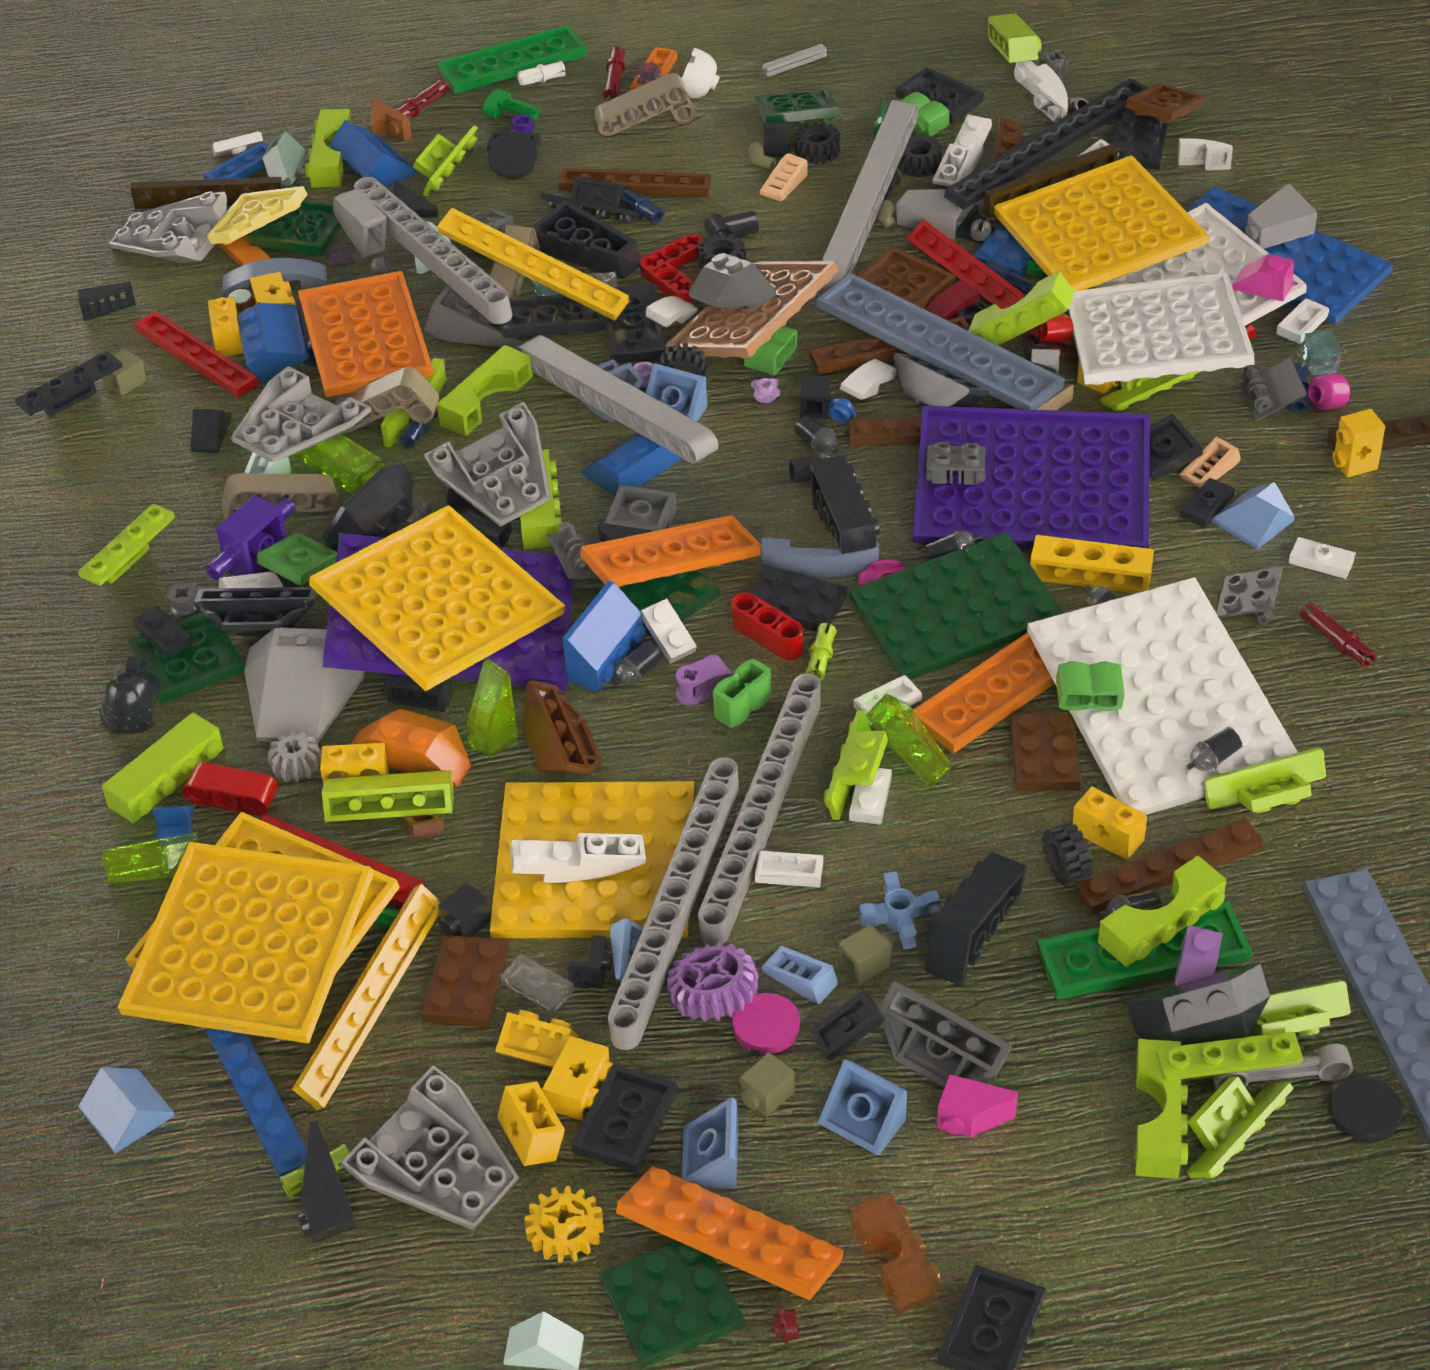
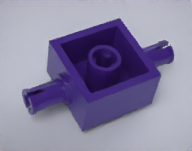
M253 496L216 528L221 553L205 566L207 574L212 579L219 580L226 572L234 576L266 572L268 569L257 563V553L287 538L284 521L296 512L293 502L283 498L277 505H274L257 496Z

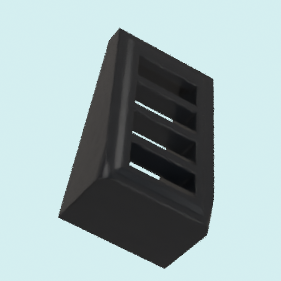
M131 281L78 289L79 304L84 321L136 305ZM124 292L126 298L121 299L120 293ZM114 295L115 300L110 301V296Z
M386 676L384 680L388 702L445 712L452 699L450 678L427 691L409 676Z

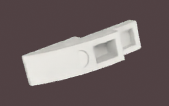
M1032 61L1016 62L1014 70L1015 79L1035 95L1034 105L1055 123L1065 118L1068 110V98L1065 87L1057 74L1047 64L1036 66Z
M967 115L954 144H949L933 178V184L950 187L972 173L984 152L983 144L992 127L991 119Z
M578 833L576 842L512 840L510 846L512 873L542 874L543 883L601 878L630 870L645 864L646 861L643 835Z

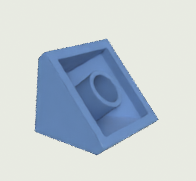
M1271 482L1247 490L1212 517L1211 522L1258 550L1292 523L1294 515L1275 482Z

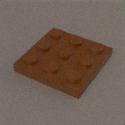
M893 246L856 275L922 309L940 293L955 284V275Z

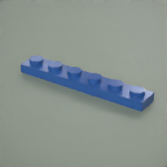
M205 1028L206 1034L278 1177L284 1176L305 1165L307 1149L248 1035Z

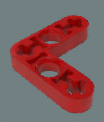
M688 234L644 256L640 261L642 277L651 284H656V287L668 297L676 296L688 303L694 301L695 299L690 298L688 294L694 282L677 270V268L699 257L698 248L701 241L704 242V238L698 234ZM665 278H673L672 280H662Z

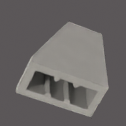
M1288 184L1248 214L1245 234L1263 249L1312 235L1315 232L1317 211L1291 184Z
M357 189L343 192L334 197L333 214L360 256L364 258L384 250L386 216Z
M945 189L907 190L902 198L896 201L894 212L897 214V225L915 229L924 219L948 238L954 240L956 230L974 204L962 210L944 198Z

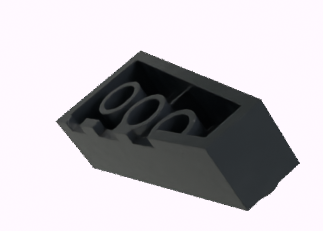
M567 200L530 227L535 229L540 252L548 256L621 279L627 277L640 266L641 259L637 241Z
M844 455L810 461L812 507L814 511L819 510L818 517L821 521H825V528L828 532H831L832 539L841 554L876 548V535L880 534L879 523L876 517L872 518L869 500H864L861 483H856L853 465H848Z
M990 852L982 862L978 861L970 877H965L961 881L958 891L954 895L950 894L947 897L944 907L940 912L935 911L929 921L928 930L931 931L926 972L962 986L967 978V965L975 966L980 958L979 951L984 941H991L999 921L1005 919L1020 896L1024 884L1026 865L994 852Z

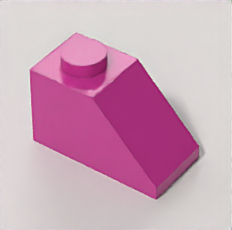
M1267 254L1243 267L1235 279L1232 288L1236 291L1284 302L1293 286L1294 260Z
M950 1074L938 1105L937 1128L943 1129L950 1134L972 1137L1015 1118L1017 1113L1018 1092Z

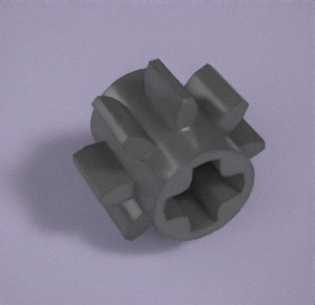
M1052 51L1047 53L1045 58H1040V66L1047 64L1060 80H1062L1063 75L1068 76L1069 59H1064L1062 53Z

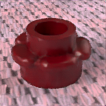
M782 1306L780 1314L773 1316L776 1338L783 1337L784 1343L789 1344V1340L799 1339L798 1317L796 1309L785 1310V1307Z

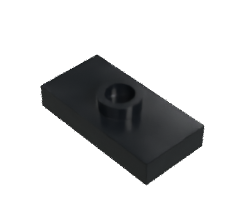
M1209 478L1182 507L1180 517L1206 528L1212 521V517L1218 514L1234 497L1235 488Z

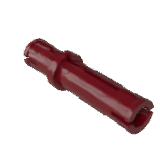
M620 46L611 48L610 59L606 63L607 77L603 97L607 100L609 94L608 101L619 96L621 75L625 70V50L622 48L621 53H619Z
M443 79L438 80L414 98L405 100L397 111L408 116L409 119L417 117L421 114L422 109L449 92L448 83Z
M1309 602L1305 605L1311 610L1312 614L1304 608L1301 609L1300 618L1307 621L1337 645V650L1340 653L1349 655L1364 669L1371 666L1364 656L1373 663L1377 658L1375 651L1359 641L1360 638L1356 633L1348 632L1318 608L1315 603Z

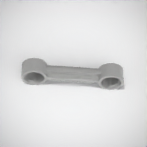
M1329 1044L1318 1049L1314 1055L1303 1056L1301 1064L1212 1075L1216 1090L1229 1077H1239L1245 1087L1251 1082L1319 1075L1323 1081L1335 1082L1348 1077L1353 1071V1064L1346 1046L1342 1044Z

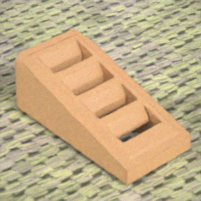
M787 153L760 189V195L782 202L808 176L807 160Z
M1216 436L1203 450V455L1194 459L1179 474L1180 478L1200 489L1209 478L1217 480L1240 462L1239 449ZM1204 467V468L1208 469L1209 472L1207 473V472L1201 470V468ZM1197 473L1203 478L1200 480L1193 476V474Z

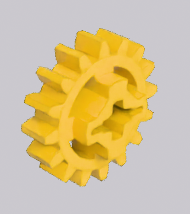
M566 1186L564 1193L560 1194L555 1187L551 1188L552 1196L548 1198L543 1194H539V1205L530 1203V1215L524 1218L527 1241L532 1242L533 1251L538 1252L543 1249L544 1259L546 1260L555 1254L557 1255L558 1263L563 1262L565 1255H570L573 1261H577V1252L579 1251L589 1255L591 1253L590 1243L599 1245V1233L604 1232L601 1207H596L595 1197L592 1196L585 1199L583 1189H580L576 1194H572L570 1186Z

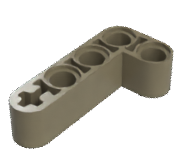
M670 73L599 105L594 110V118L599 132L604 136H611L669 109L675 120L680 124L691 122L696 113L681 77L676 73Z
M515 225L506 226L504 234L540 251V245L534 228ZM496 261L490 275L492 279L507 291L509 298H518L524 275Z
M405 367L361 387L355 392L340 397L335 405L338 406L348 397H351L371 408L370 413L343 432L349 433L401 408L414 421L428 423L434 416L439 395L416 369Z
M238 473L230 476L225 483L221 510L224 520H227L253 496H257L274 505H277L283 498H287L295 505L296 512H328L334 510L339 505L340 498L334 480L331 476L325 474Z

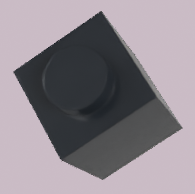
M803 375L800 391V418L809 415L812 418L828 419L830 376Z
M467 882L438 905L439 924L447 935L472 937L491 922L489 898Z

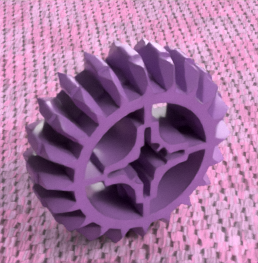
M721 942L713 947H710L708 944L702 949L694 947L691 954L682 953L681 960L673 961V968L668 971L667 990L671 1003L675 1009L680 1011L682 1016L688 1015L692 1021L701 1017L705 1023L710 1018H716L719 1022L720 1017L725 1015L732 1018L734 1011L743 1012L744 1005L752 1003L753 995L757 994V979L759 978L754 961L750 955L745 953L743 948L735 949L733 944L723 947Z

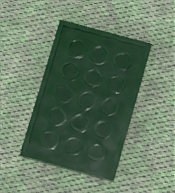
M1008 532L849 590L851 602L899 677L905 675L909 680L1019 639L1027 633L1028 623L1064 614Z

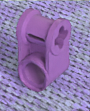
M709 655L702 660L682 666L676 671V681L679 683V687L676 690V699L679 703L686 706L696 705L713 697V690L716 685L723 679L734 675L717 655Z

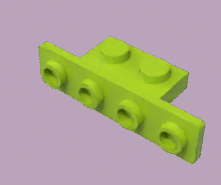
M473 125L457 146L440 134H437L416 159L413 168L429 178L423 192L424 196L427 197L432 190L437 192L444 181L443 177L448 178L454 170V163L460 164L466 154L465 150L468 149L470 151L478 139L475 137L478 130L477 126Z
M1202 371L1189 372L1185 375L1170 374L1161 375L1158 378L1145 377L1126 382L1120 381L1121 389L1102 397L1101 404L1115 411L1125 410L1130 404L1146 400L1160 390H1168L1172 388L1173 384L1182 380L1192 379L1195 374Z
M152 504L78 571L79 577L98 586H101L106 581L111 584L115 582L149 550L148 542L175 519L174 512Z
M857 710L854 721H851L849 724V734L846 743L841 746V756L838 765L833 768L830 787L824 793V804L826 808H829L833 820H840L852 785H873L888 742L885 731H871L864 710Z
M1317 747L1207 777L1204 779L1206 805L1210 809L1240 802L1252 812L1263 813L1277 805L1296 804L1300 802V799L1312 796L1309 782L1326 777L1324 751Z
M1339 980L1269 994L1270 998L1251 1034L1261 1036L1298 1032L1299 1035L1306 1036L1319 1033L1320 1027L1330 1026V1018L1345 1016L1351 1013L1346 983Z
M1294 1032L1159 1048L1157 1051L1163 1078L1166 1081L1191 1078V1081L1212 1078V1075L1297 1065L1303 1061V1055Z
M1229 1077L1188 1120V1124L1206 1149L1199 1159L1187 1170L1189 1177L1212 1179L1218 1176L1224 1170L1223 1165L1231 1156L1239 1153L1245 1147L1244 1142L1252 1133L1260 1130L1266 1123L1265 1119L1286 1102L1285 1097L1293 1090L1291 1083H1269L1253 1099L1239 1077Z

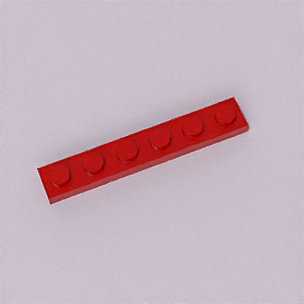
M923 219L906 237L911 245L945 271L955 275L957 280H964L977 290L979 296L991 306L996 304L1000 309H1005L1025 297L1022 292Z
M157 311L135 322L138 333L235 397L239 398L259 385L257 376Z
M264 814L259 819L396 879L400 888L388 903L394 907L401 909L413 888L420 884L424 886L422 880L268 814Z

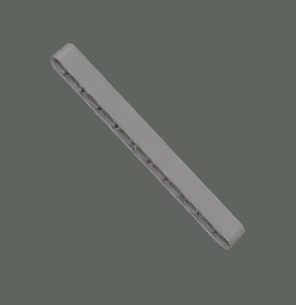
M896 100L891 101L822 260L836 261L839 271L831 278L828 284L816 292L815 298L821 296L853 272L916 124L918 104Z
M364 177L355 182L354 188L359 190L386 216V231L493 324H503L512 318L508 293L501 285L375 178Z
M538 335L516 348V350L531 356L532 372L689 463L694 464L718 450L717 438L707 427L546 337Z
M804 673L795 677L698 912L699 937L705 945L708 944L710 947H713L719 942L723 945L730 936L755 873L758 852L763 851L821 706V684L816 675Z
M728 757L717 758L709 765L609 1011L610 1039L612 1044L618 1049H633L642 1039L739 792L738 766L733 759Z

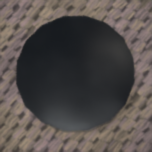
M512 131L494 139L489 147L488 158L491 168L497 175L508 177V179H518L532 172L535 167L534 164L538 160V152L535 142L530 136L522 132Z
M1356 1077L1344 1081L1335 1088L1330 1101V1117L1336 1128L1343 1134L1345 1131L1353 1135L1352 1139L1360 1142H1378L1388 1139L1394 1134V1130L1399 1127L1403 1115L1402 1102L1397 1093L1384 1082L1373 1078Z

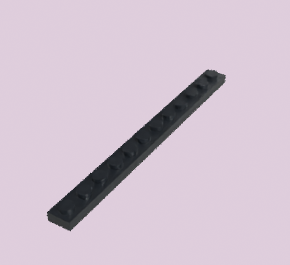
M1132 78L1126 80L946 188L944 198L962 210L968 208L984 198V191L1012 181L1119 114L1129 109L1126 108L1127 99L1148 88Z

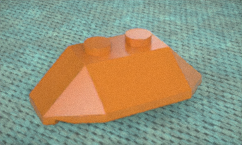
M401 708L361 729L351 743H385L389 768L405 773L451 770L453 787L455 788L459 786L471 767L470 760L455 724Z

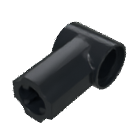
M754 211L723 217L721 214H713L705 220L704 229L710 239L715 234H717V237H721V234H725L728 237L731 234L734 235L735 239L759 232V224Z
M470 503L458 513L493 544L503 547L509 541L510 534L512 533V525L510 523L500 527Z

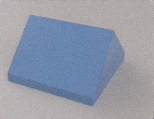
M654 363L646 394L697 422L707 409L706 377Z
M844 1059L818 1124L864 1149L880 1155L906 1121L907 1090L848 1059Z
M101 1067L78 1106L83 1115L115 1154L175 1116L173 1110L138 1069Z
M732 1097L688 1123L683 1128L681 1178L698 1184L704 1189H737L738 1115L737 1100Z

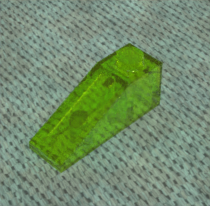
M487 659L483 662L467 719L468 741L471 747L492 758L518 739L510 675Z
M886 693L866 714L876 731L886 732L888 737L887 744L927 786L932 787L952 766L908 703Z
M198 832L102 851L108 883L174 877L188 843H200Z

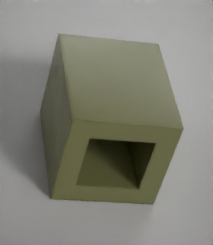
M126 349L114 355V357L122 362L123 367L103 377L104 385L120 396H124L147 381L143 360Z
M870 924L838 943L839 965L860 985L891 966V942L885 934L879 933Z
M768 1052L740 1077L741 1099L748 1108L758 1110L765 1117H768L795 1092L794 1071Z

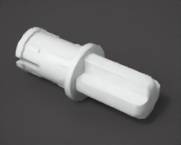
M562 61L548 65L538 64L535 68L519 71L517 79L520 85L539 81L545 83L548 79L564 77L565 71L562 72V70H565Z

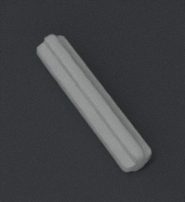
M819 44L762 65V74L769 78L825 58L827 56L826 47L823 44Z

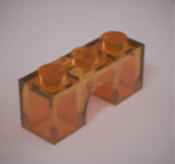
M888 1193L851 1207V1228L866 1256L880 1251H887L898 1257L896 1260L882 1265L881 1286L898 1315L937 1300L938 1284L941 1283V1276L934 1262L929 1263L924 1255L925 1246L921 1236L918 1233L913 1234L910 1229V1220L904 1205H898L892 1193Z

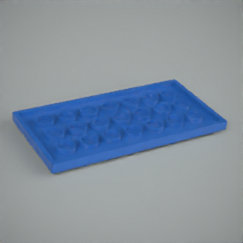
M1214 187L1187 209L1186 212L1207 203L1245 234L1248 214L1255 210L1258 205ZM1316 230L1312 235L1264 249L1270 255L1294 260L1293 274L1306 283V293L1287 302V304L1297 307L1307 298L1328 307L1329 313L1325 321L1334 325L1392 272L1393 267L1392 263L1378 256L1369 254Z

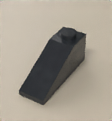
M1022 334L1025 359L1058 375L1060 349L1056 343L1042 342L1032 334Z
M317 1120L310 1122L301 1195L303 1213L297 1215L304 1236L311 1233L314 1244L355 1228V1217Z

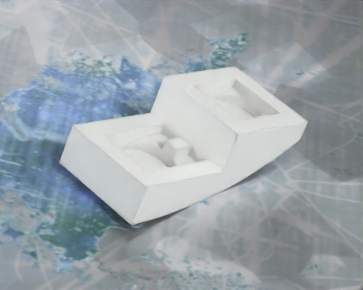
M1179 139L1178 165H1204L1205 170L1231 169L1233 147L1232 145L1212 140Z
M670 296L662 298L646 307L645 316L667 328L675 321L683 324L698 312V308L679 297Z
M873 359L851 373L841 384L840 390L861 400L877 395L879 384L895 379L897 369L877 359Z

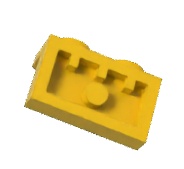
M520 1010L518 1015L507 1012L495 1052L553 1069L569 1037L578 1038V1034L570 1029V1023L559 1019L551 1018V1022L547 1023L539 1021V1015L532 1012Z

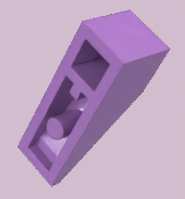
M1188 926L1182 941L1173 986L1214 975L1223 933Z

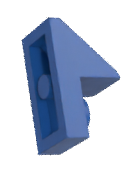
M193 805L153 809L157 824L154 850L156 858L183 857L191 840Z

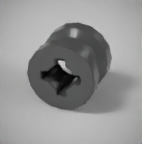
M178 583L173 585L167 592L172 615L177 619H185L199 613L194 604L197 591L193 584Z

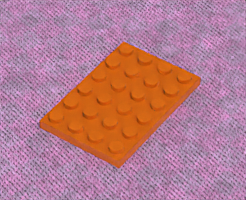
M402 271L298 291L326 398L355 392L359 388L405 367L416 369L424 378L434 376L433 367Z

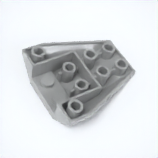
M210 191L144 212H136L128 218V222L122 228L116 231L115 237L109 242L111 248L178 263L200 262L215 245L210 243L207 235L226 213L227 196L225 192L213 193Z
M288 366L267 383L231 436L232 442L274 463L337 437L370 413L371 408L351 397H348L340 405L336 406L312 394L309 376Z
M524 402L499 414L503 425L502 428L455 452L448 441L424 454L425 459L440 481L500 527L551 500L538 424Z
M274 628L250 647L244 672L257 741L274 742L279 740V735L287 737L290 736L291 731L295 735L305 731L308 737L314 736L318 744L363 680L365 671L323 667L327 630Z
M434 1065L410 1089L407 1101L370 1140L364 1137L340 1164L366 1187L471 1230L478 1226L519 1179V1176L461 1087Z

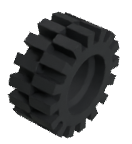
M813 122L811 126L807 123L805 128L799 127V131L795 133L796 156L806 159L809 164L811 161H814V164H818L819 161H822V164L827 163V160L833 161L834 157L837 158L840 153V132H838L836 127L833 128L832 124L826 126V122H821V125Z
M914 134L913 138L908 140L897 166L898 170H901L903 174L908 172V176L911 177L913 174H916V177H921V174H924L926 177L929 176V172L932 174L936 173L941 163L942 145L939 144L937 139L934 140L932 136L926 138L924 134H921V137H917V134Z
M717 234L712 235V239L707 237L705 242L701 241L698 248L699 267L701 270L705 265L712 262L713 257L722 253L746 260L745 243L741 242L739 237L734 239V235L731 234L728 237L725 234H721V237H717Z
M679 343L674 344V348L668 346L666 351L662 352L659 365L676 369L675 366L688 367L692 370L689 373L700 375L707 379L709 369L708 357L704 356L702 350L697 352V346L693 345L692 348H688V343H683V347H680Z
M1067 822L1043 832L1042 843L1045 845L1043 846V852L1047 854V857H1045L1046 862L1050 863L1049 869L1051 873H1055L1054 877L1057 881L1059 880L1061 885L1068 886L1091 877V874H1093V869L1091 868L1093 861L1090 859L1092 856L1091 851L1087 850L1086 846L1088 843L1086 840H1083V833L1081 830L1078 831L1076 824L1073 825V822Z

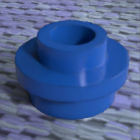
M832 399L829 404L830 409L828 413L830 417L839 423H847L848 420L853 419L855 416V409L847 399Z

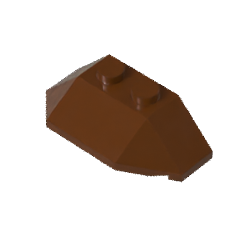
M529 680L526 687L522 730L539 770L563 775H585L594 772L602 765L603 760L585 719L567 699L560 695L561 691L556 685Z

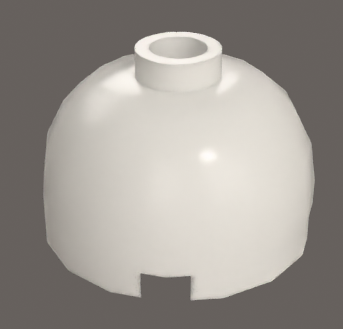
M694 48L691 60L688 62L682 77L690 98H701L708 93L709 89L715 90L720 76L716 75L717 65L711 55L697 48Z

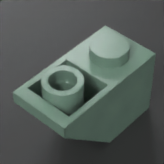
M285 131L270 143L262 159L268 176L282 177L283 187L286 186L288 188L297 178L295 173L304 165L303 158L307 150Z

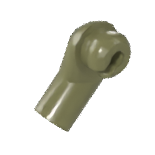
M753 142L748 148L750 162L755 166L772 171L775 168L776 159L764 155L763 144Z
M883 199L877 216L878 222H881L884 228H889L895 223V218L892 216L895 206L888 199Z

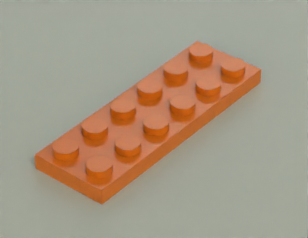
M733 515L581 546L580 557L605 585L608 581H611L617 587L761 556V544Z
M1027 632L912 710L910 720L954 754L1055 683Z
M654 1166L617 1203V1214L808 1300H811L842 1262L844 1250L829 1244L827 1241L817 1239L797 1230L793 1226L783 1224L765 1216L761 1212L749 1209L727 1197H722L702 1188L698 1184L688 1182Z

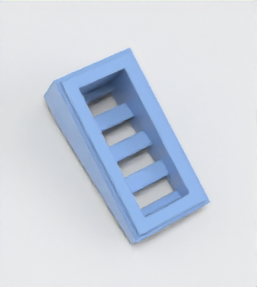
M627 918L612 924L610 929L615 978L622 982L629 965L628 961L630 962L644 928Z
M782 945L761 967L763 973L817 1004H821L838 984L832 965ZM787 960L790 961V962L784 967V969H781L782 965H783Z

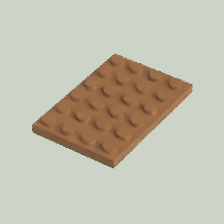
M836 261L753 262L775 289L777 296L756 309H750L748 306L717 308L707 305L664 346L665 350L668 346L674 348L676 343H679L680 347H683V343H688V348H692L693 345L697 346V352L702 350L704 356L741 357L742 359L752 357L756 354V350L768 342L779 328L786 325V321L799 312L809 299L815 297L816 292L831 281V278L839 271Z

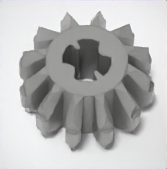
M291 731L290 736L279 735L278 741L271 742L268 762L275 777H282L285 783L291 779H295L298 783L300 778L310 779L311 772L319 771L321 749L318 747L314 736L308 737L305 731L295 735Z

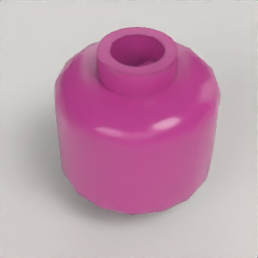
M1339 373L1318 375L1311 381L1307 396L1311 404L1319 411L1340 409L1349 400L1350 387L1345 377Z

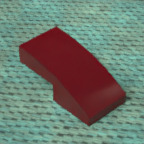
M961 280L940 293L924 310L945 320L958 318V311L979 301V292L964 280Z

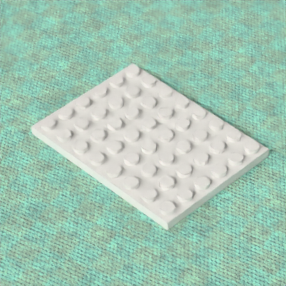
M1195 577L1028 623L1027 632L1055 685L1058 665L1062 663L1077 661L1091 665L1107 661L1121 665L1125 692L1121 709L1099 711L1089 708L1086 710L1070 711L1116 799L1146 815L1206 798L1204 779L1207 777L1298 753ZM1226 727H1231L1237 732L1242 741V748L1218 766L1213 767L1204 761L1190 771L1186 768L1187 764L1202 755L1199 750L1200 742Z

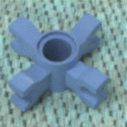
M897 872L883 874L886 884L883 886L885 903L860 904L861 916H859L861 927L863 929L870 924L876 927L885 923L888 929L899 933L903 950L915 948L914 936H916L914 918L921 916L931 918L935 911L940 912L938 904H940L937 890L914 897L910 891L900 887Z

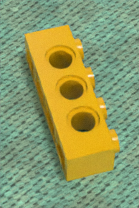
M1036 535L1030 565L1042 582L1080 587L1089 585L1091 588L1140 593L1149 590L1154 549Z

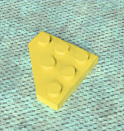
M304 186L241 194L207 235L210 243L230 244L238 238L298 209L301 206V202L307 196Z

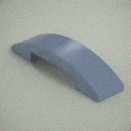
M273 258L255 261L240 266L223 276V296H227L230 291L237 288L249 289V285H251L250 278L276 272H281L284 282L300 280L301 288L324 286L327 284L326 265L314 261L296 258Z
M761 539L762 564L808 577L830 578L860 574L862 570L864 572L868 569L869 564L879 561V542H876V548L841 554L839 549L791 547V539Z

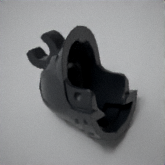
M129 656L126 670L117 672L106 686L105 697L99 709L100 720L105 727L115 733L135 734L155 726L152 720V701L160 689L161 683L156 675L146 672L149 666V661Z

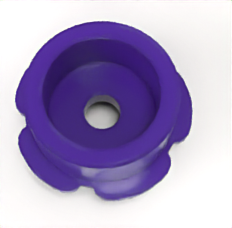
M528 115L515 116L510 126L513 132L531 133L535 127L531 117Z

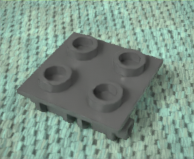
M1291 358L1261 373L1252 366H1248L1243 370L1242 378L1244 382L1240 385L1256 421L1307 395Z
M945 442L928 445L927 481H932V484H947V470H949L950 484H953V471H959L958 484H961L962 471H964V484L979 485V482H984L985 446H979L976 443L951 446Z
M569 522L561 523L557 534H547V538L568 579L599 578L580 557L581 546L601 542L597 534H577L575 526Z
M1265 568L1259 571L1225 576L1216 612L1218 617L1224 618L1254 613L1258 623L1266 625L1271 622L1274 617L1272 610L1276 607L1278 599L1277 591L1281 586L1280 578L1283 568Z

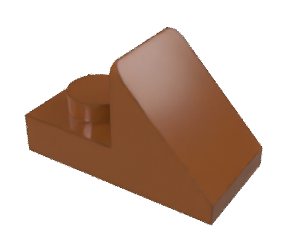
M377 99L372 102L370 119L372 133L380 137L389 133L403 142L412 138L408 116Z

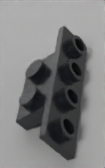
M575 176L570 198L541 193L540 196L541 199L548 202L547 206L551 208H556L567 200L584 211H594V215L609 219L610 215L619 216L618 220L633 223L634 219L641 221L643 219V215L636 211L620 208L625 186L618 183Z
M105 351L43 385L26 392L24 395L14 399L15 403L29 416L44 409L52 417L97 393L94 382L122 368V362L110 352Z

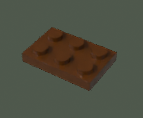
M1159 83L1129 97L1126 108L1134 110V113L1137 115H1150L1156 117V120L1159 122L1170 123L1202 107L1204 96Z
M1011 713L1010 723L1016 791L1080 790L1081 780L1075 724L1071 713Z
M444 934L421 1013L423 1021L489 1028L510 951L509 941Z

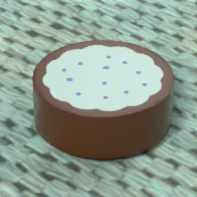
M237 288L227 294V297L234 296L237 312L251 308L254 304L253 294L249 289Z

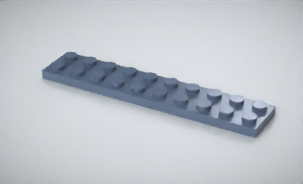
M852 273L817 298V308L910 355L917 356L977 386L989 390V395L1017 409L1037 410L1064 388V378Z
M1368 869L1307 881L1304 885V892L1430 1141V986Z

